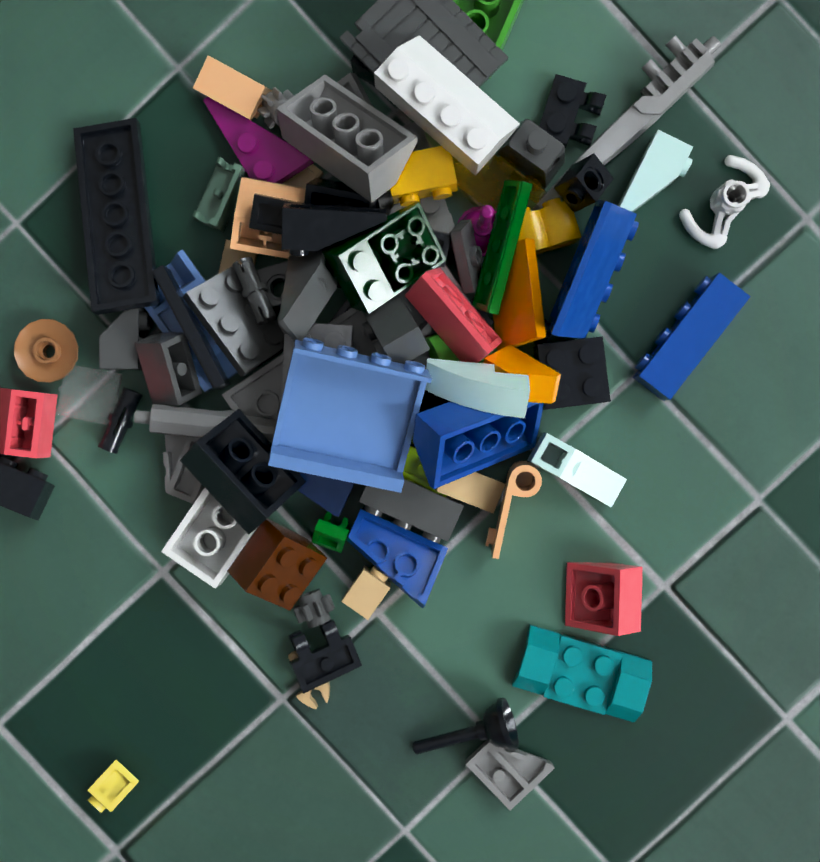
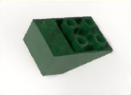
M415 202L388 215L387 221L334 243L322 251L351 307L368 314L415 283L426 271L435 269L447 261L420 202Z

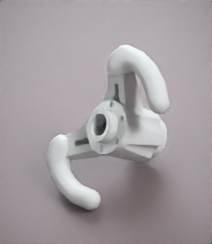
M728 155L724 160L726 166L746 173L752 178L753 184H746L743 181L731 179L713 192L710 198V207L715 213L712 233H706L698 226L690 210L682 209L679 213L680 220L686 231L692 238L704 246L712 249H718L723 246L727 241L732 220L745 208L751 199H760L766 196L769 191L770 183L765 174L754 163L745 158Z

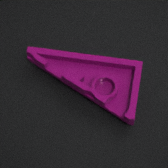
M210 97L203 99L250 178L283 184L314 163L291 144Z

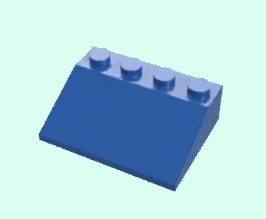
M598 199L595 202L548 319L552 335L585 339L588 331L591 333L595 331L600 319V315L596 313L600 302H607L613 288V284L609 283L613 271L619 272L625 260L626 253H623L622 249L626 240L632 241L637 231L639 222L635 221L636 213L605 200Z

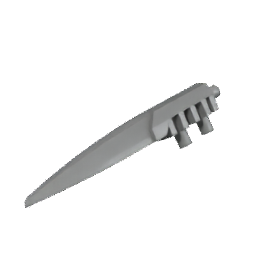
M675 35L666 46L676 58L663 70L652 59L642 67V70L652 80L640 91L643 96L636 100L573 164L595 153L605 166L626 149L714 66L715 60L712 54L721 46L720 41L715 36H712L702 44L696 38L686 47ZM565 173L533 207L534 210L542 209V204L548 200L561 197L554 187Z
M153 404L151 412L136 410L134 423L148 424L150 433L202 438L236 410L213 411ZM246 416L265 438L272 442L277 419Z

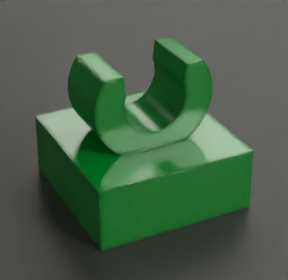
M327 512L324 520L318 519L311 543L341 553L349 532L346 529L348 518L344 517L342 524L337 526L330 523L332 514Z

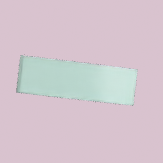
M427 358L426 369L429 370L432 380L431 384H426V391L448 401L479 411L525 418L530 395L529 375L495 372L494 364Z

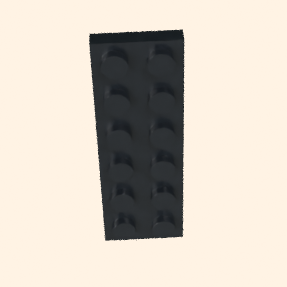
M137 118L73 128L91 311L95 315L160 305L158 283L153 275V270L156 269L140 123Z

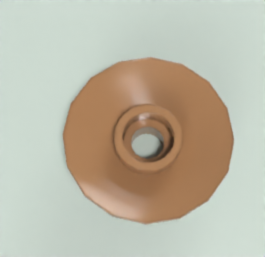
M39 319L29 323L19 332L14 345V357L18 368L27 377L37 382L52 383L63 379L73 370L78 360L79 346L75 335L66 325L52 319ZM49 346H53L55 354L49 358L46 350Z

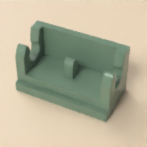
M217 158L216 167L197 210H194L192 215L193 220L222 233L224 232L237 202L241 177H248L243 166L236 163L231 165L225 162L223 158Z

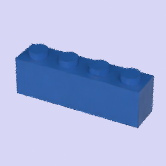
M721 273L710 278L705 276L694 289V292L697 294L690 304L686 301L674 315L677 319L671 329L665 327L654 341L657 347L651 354L646 352L634 367L638 371L633 378L662 401L671 400L751 297Z

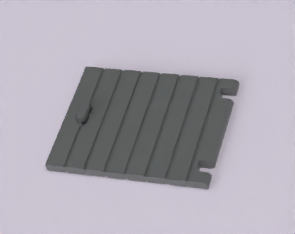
M377 0L354 23L361 31L356 37L348 30L339 37L342 43L373 74L398 46L419 35L478 87L482 86L508 60V56L453 0Z

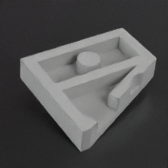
M165 435L166 452H163V464L166 468V476L164 477L165 492L194 504L205 487L183 465L180 459L200 438Z
M488 739L465 760V765L510 811L555 769L550 760L519 749L510 750L509 748L496 747Z

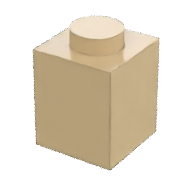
M364 566L343 596L341 602L369 620L390 590L391 583L387 581L388 577L377 567L373 566L370 569Z

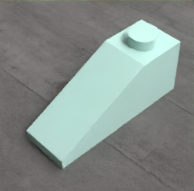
M657 130L651 138L618 206L634 212L668 187L678 176L684 177L693 159L689 158L693 146Z

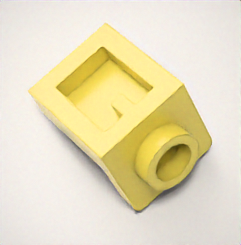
M115 760L87 790L92 795L88 801L100 813L105 809L112 812L136 786L139 780L120 762Z

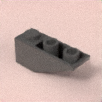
M327 247L318 251H309L308 256H289L278 323L283 333L288 334L294 342L295 340L303 341V338L306 337L337 288L338 281L322 253Z

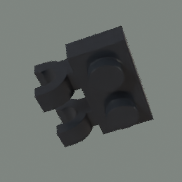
M556 74L539 127L560 141L565 148L569 139L590 146L597 126L587 123H574L578 109H582L600 116L607 95L597 92L585 93L586 82Z
M333 619L319 625L327 644L313 651L309 648L305 634L300 630L288 635L298 658L289 662L303 694L362 666L351 637L345 635L340 638Z

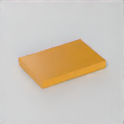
M525 238L517 242L498 315L493 314L494 330L503 340L497 346V350L508 345L518 347L546 337L534 239Z

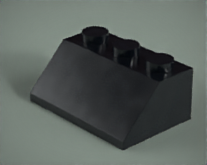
M237 409L195 442L180 459L183 465L248 535L306 483L297 471L268 466L271 443L240 409Z

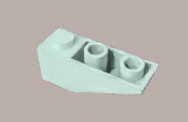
M548 433L541 434L527 460L609 507H612L627 480Z

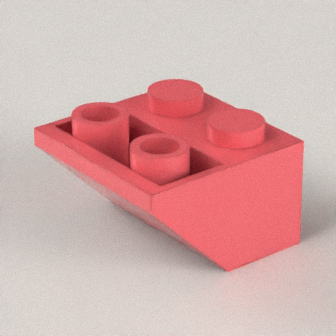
M0 388V454L36 459L50 458L58 394Z

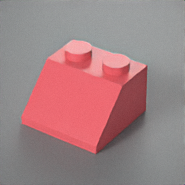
M567 562L565 626L615 636L641 632L643 567L618 563Z

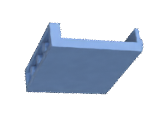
M306 337L303 338V341L295 340L270 448L268 466L401 493L404 484L403 470L414 433L415 417L419 413L426 384H431L432 380L429 370L425 369V365L416 361L406 360L405 364L393 362L391 357L380 353H372L371 356L357 354V349L345 345H338L337 349L323 346L324 342L314 338Z

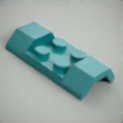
M529 624L525 650L519 670L513 678L512 686L595 713L607 714L635 722L644 711L652 684V661Z

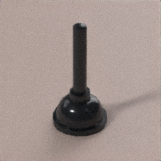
M502 697L498 698L495 704L486 709L483 720L477 721L475 726L415 741L412 748L415 754H421L479 738L481 741L488 739L496 747L516 750L519 746V739L511 708L507 700Z

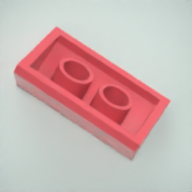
M440 267L426 271L404 295L460 361L478 363L503 342Z

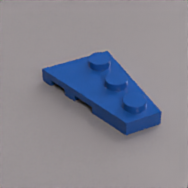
M360 509L347 542L423 609L448 548Z

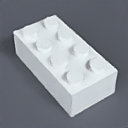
M204 488L161 552L216 589L229 575L227 570L256 529L248 535L209 491Z

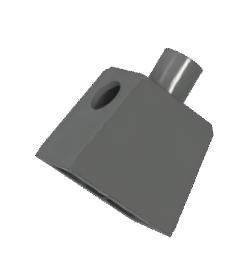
M525 119L520 123V126L497 152L500 157L545 189L565 163V146L529 119Z

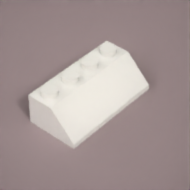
M420 35L398 46L374 72L375 88L475 176L520 126V123Z

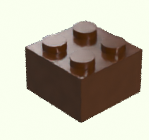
M267 518L259 525L227 571L245 592L291 610L327 560V557L307 538Z

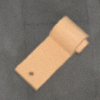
M519 461L514 463L508 471L496 529L489 527L485 544L487 547L489 544L492 545V558L499 559L512 495L531 497L540 490L542 485V477L538 469L530 462Z

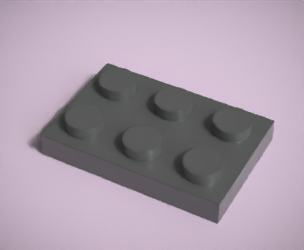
M232 266L187 291L183 299L238 374L243 377L284 351L285 333L281 330L277 318L274 321H271L269 318L270 323L265 325L257 324L249 301L242 296L243 287Z

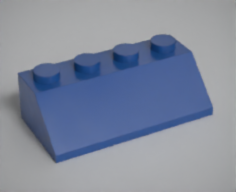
M451 401L417 413L413 443L429 485L436 489L534 448L544 403L528 402L525 418L483 412Z

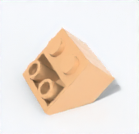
M241 177L230 249L289 259V250H282L281 234L249 228L254 194L257 193L304 203L306 188Z

